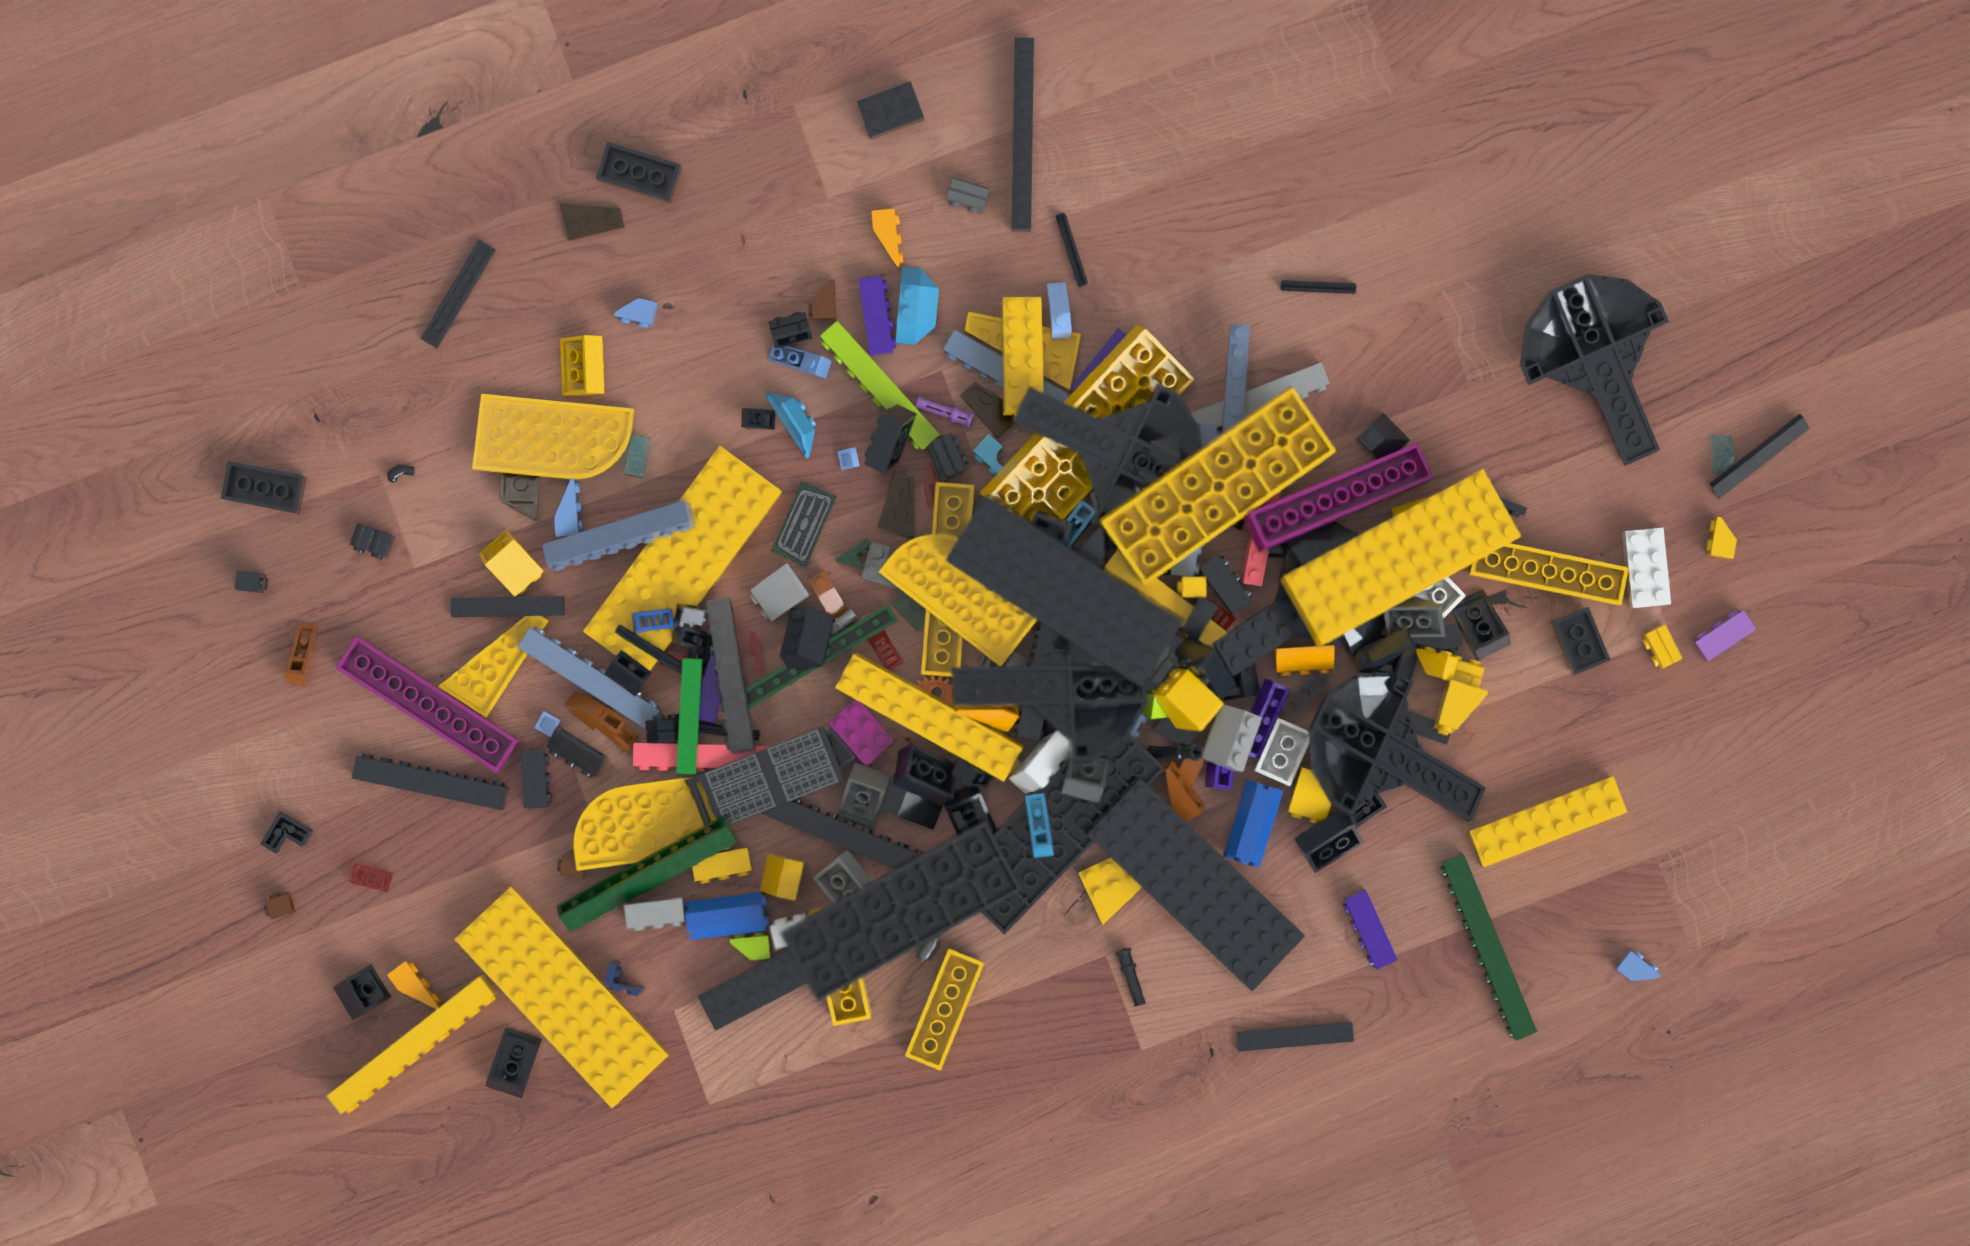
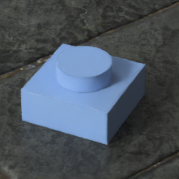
M856 447L838 451L841 470L859 466Z
M543 711L534 728L551 737L561 720Z

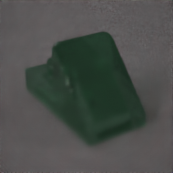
M866 538L835 560L839 564L864 569L857 555L863 556L869 552L870 541Z

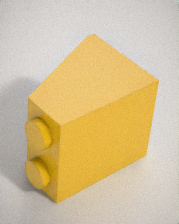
M508 529L479 553L485 566L514 596L522 594L532 581L535 582L541 577L543 572L541 566Z
M1188 669L1173 670L1165 682L1160 684L1158 690L1153 694L1176 729L1201 731L1224 705Z
M1450 680L1445 686L1433 728L1438 729L1437 733L1442 735L1452 734L1486 697L1488 691Z
M1299 767L1287 812L1291 813V817L1302 820V816L1310 818L1309 822L1318 823L1327 818L1331 803L1312 770Z
M768 853L760 891L795 901L798 898L805 861Z

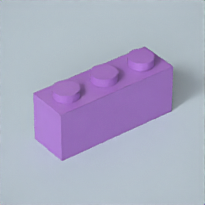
M1737 609L1727 615V620L1724 622L1719 620L1711 626L1712 630L1707 633L1703 631L1695 636L1697 640L1693 644L1705 661H1710L1756 630L1744 610L1739 612Z

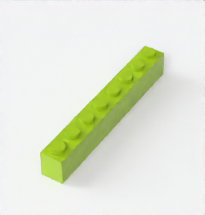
M838 321L820 336L822 339L820 343L827 351L831 349L835 353L833 357L840 365L844 363L848 367L846 372L853 379L855 377L858 378L861 382L859 386L865 393L869 391L874 396L872 401L878 407L883 406L887 411L888 408L898 404L917 414L909 434L913 439L910 443L917 450L921 448L924 451L927 446L931 445L930 442L940 437V434Z

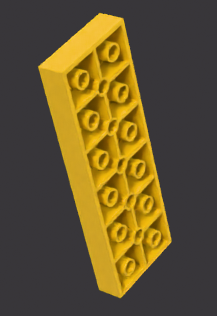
M1137 324L1064 403L1100 419L1148 402L1158 383L1180 395L1195 378L1145 328ZM1035 433L983 488L980 494L983 497L988 493L1031 521L1038 510L1065 519L1093 489L1082 454Z
M1289 386L1100 518L1099 521L1138 577L1146 585L1336 452V450L1295 390Z
M719 446L678 501L685 500L691 504L696 526L690 527L689 531L674 532L670 537H658L653 542L648 543L583 632L617 656L622 650L651 671L658 660L615 634L617 626L622 625L634 632L633 613L672 608L674 622L677 603L699 606L780 497L782 491L723 447ZM666 613L662 614L664 625L667 624ZM655 615L656 626L659 625L658 615ZM647 616L648 627L651 626L650 616ZM639 617L640 628L643 627L642 617ZM674 622V628L635 634L665 652L673 642L672 633L677 624Z
M1484 469L1284 576L1281 582L1319 648L1512 543L1521 535Z
M514 886L506 890L454 939L611 1108L670 1055Z

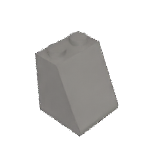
M788 563L750 590L752 592L750 595L751 599L756 605L758 603L763 608L761 613L766 620L771 619L772 622L810 597V594Z

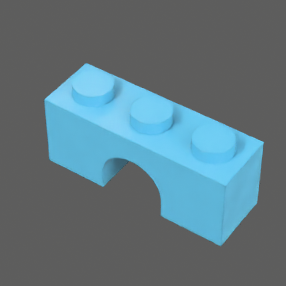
M988 434L973 450L975 453L974 458L981 464L985 462L990 467L988 471L996 476L1003 468L997 461V454L1003 446Z

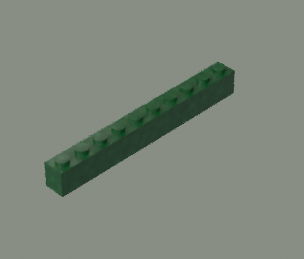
M889 605L882 607L830 638L824 665L896 623L898 620ZM785 665L746 688L749 709L820 667L788 669Z
M721 816L557 905L558 917L569 932L579 929L588 922L598 919L601 915L614 910L625 902L631 901L642 893H646L651 888L664 883L675 875L681 874L686 869L714 856L723 849L731 847L737 842L735 832L724 816Z
M1461 853L1441 861L1440 871L1444 878H1448L1450 884L1447 885L1451 896L1455 895L1457 900L1454 903L1458 913L1462 912L1464 917L1462 924L1465 931L1469 930L1471 934L1469 941L1472 948H1476L1479 955L1476 958L1480 967L1484 966L1486 973H1484L1487 984H1491L1494 991H1491L1494 1001L1500 1004L1501 1009H1498L1502 1020L1506 1019L1508 1027H1506V1031L1509 1037H1513L1517 1041L1536 1033L1537 1029L1465 855Z

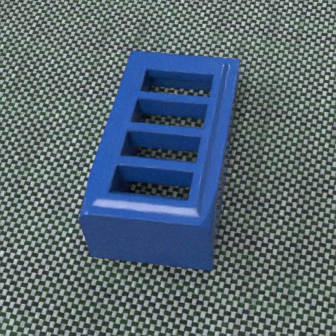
M672 608L632 614L634 633L674 628ZM666 613L667 624L664 625L662 614ZM655 615H658L659 625L657 626L655 622ZM647 616H650L651 626L649 627L647 623ZM639 617H642L643 627L641 628L639 623Z

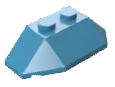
M902 268L896 343L915 345L936 327L939 288L922 268Z
M766 392L765 396L806 459L810 458L816 432L813 427L816 424L811 416L806 417L804 414L805 406L800 399L796 401L794 397Z

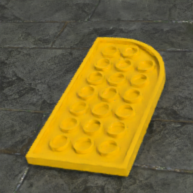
M481 394L472 469L561 479L593 477L614 465L626 450L632 433L634 409Z
M940 534L925 535L914 538L899 547L880 569L879 573L1001 667L1037 619L945 561L958 538Z
M692 777L618 787L595 798L581 814L575 829L573 845L576 870L636 863L703 827L704 823L690 787L685 783V780ZM698 781L696 782L712 822L716 820L702 782Z

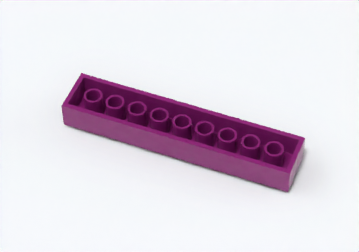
M1416 443L1254 510L1243 519L1260 553L1426 484L1434 477L1419 444Z
M360 636L354 638L336 666L337 670L496 773L501 771L520 741Z

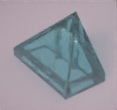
M1712 436V474H1723L1734 463L1735 451L1732 436Z

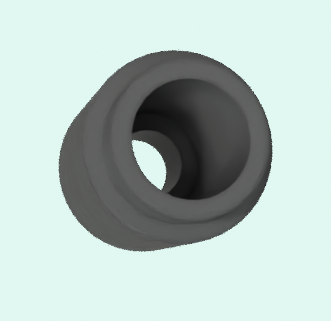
M935 937L915 949L916 957L924 962L926 960L931 961L940 947L939 943L941 940Z

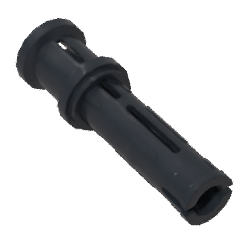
M1180 743L1177 746H1149L1147 748L1148 751H1154L1149 753L1155 758H1177L1180 761L1186 759L1197 761L1202 753L1201 747L1197 743L1192 745Z
M1128 947L1116 951L1115 955L1119 958L1120 971L1124 972L1134 1007L1145 1004L1146 1001L1135 968L1137 965L1133 962L1130 951L1132 949Z

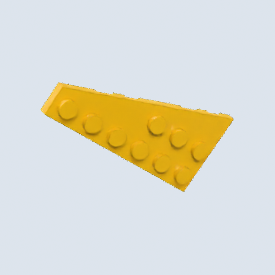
M968 312L965 332L1002 352L1001 318ZM1042 326L1043 376L1070 391L1081 334L1071 332L1070 338L1051 339L1050 328Z
M542 616L523 617L438 687L487 718L528 655V653L518 648V645L530 627L534 629L536 626L544 630L549 620Z
M1111 857L1078 872L1102 925L1142 888Z

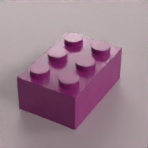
M856 699L828 722L865 766L870 764L895 742L864 704Z

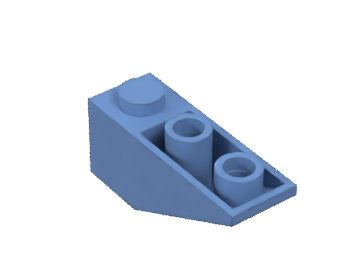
M774 343L768 361L824 379L827 378L832 362L820 355L788 346L775 348Z
M570 479L554 517L557 538L568 537L583 531V521L579 520V512H582L581 501L577 500V493H580V484L576 482V479Z

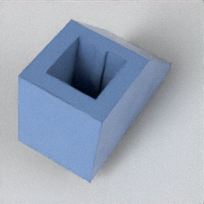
M637 298L617 310L614 316L618 318L619 322L629 324L630 321L637 322L636 326L648 329V325L653 326L658 303Z
M1628 950L1614 967L1630 981L1656 979L1661 976L1657 972L1659 968L1651 962L1649 964L1645 963L1642 960L1644 956L1636 950L1634 952Z

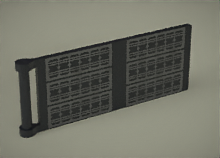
M820 727L687 779L685 783L690 787L704 825L710 823L711 820L696 782L698 781L702 782L715 818L724 816L731 825L844 780V776L825 728Z

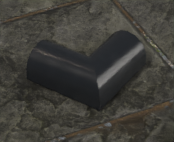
M677 625L672 633L673 643L689 648L687 658L702 659V672H705L712 637H709L707 632Z
M1379 794L1360 800L1354 816L1350 817L1355 827L1358 828L1387 808V805Z
M279 811L260 845L276 854L286 838L304 847L311 838L313 830Z

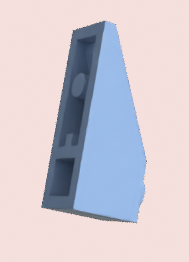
M1066 282L1047 283L1051 339L1070 338L1072 328Z

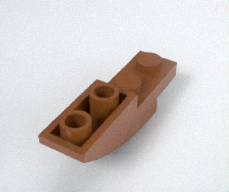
M574 692L564 704L565 708L592 730L597 728L625 752L629 750L638 737L624 725L627 722L605 705L586 695Z

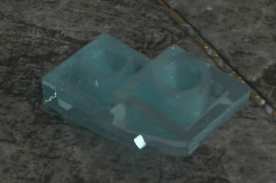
M631 436L624 475L643 479L651 438Z

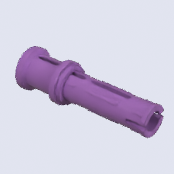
M920 396L916 403V408L948 418L951 423L957 422L966 425V428H970L974 417V412L969 413L960 410L957 406L951 408L921 398Z

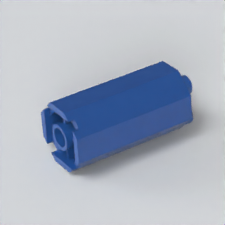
M1250 780L1245 781L1222 857L1234 860L1235 857L1237 862L1260 868L1282 798V790Z
M762 891L684 902L685 906H689V909L685 910L687 932L692 933L689 936V940L767 930L766 927L770 925L769 914H765L764 908L768 906L767 896L762 895Z

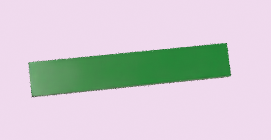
M682 659L677 773L696 774L702 659Z

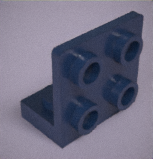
M612 960L609 962L604 985L608 986L609 990L619 992V990L623 989L627 990V994L638 996L645 991V987L616 981V979L620 978L622 967L619 966V961Z

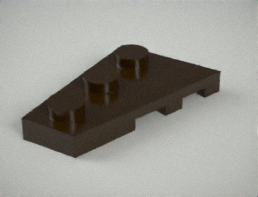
M559 203L568 241L625 228L620 208Z
M976 382L960 395L997 439L1016 424L1012 422L1015 415H1003V399Z
M894 472L877 527L915 538L913 477Z

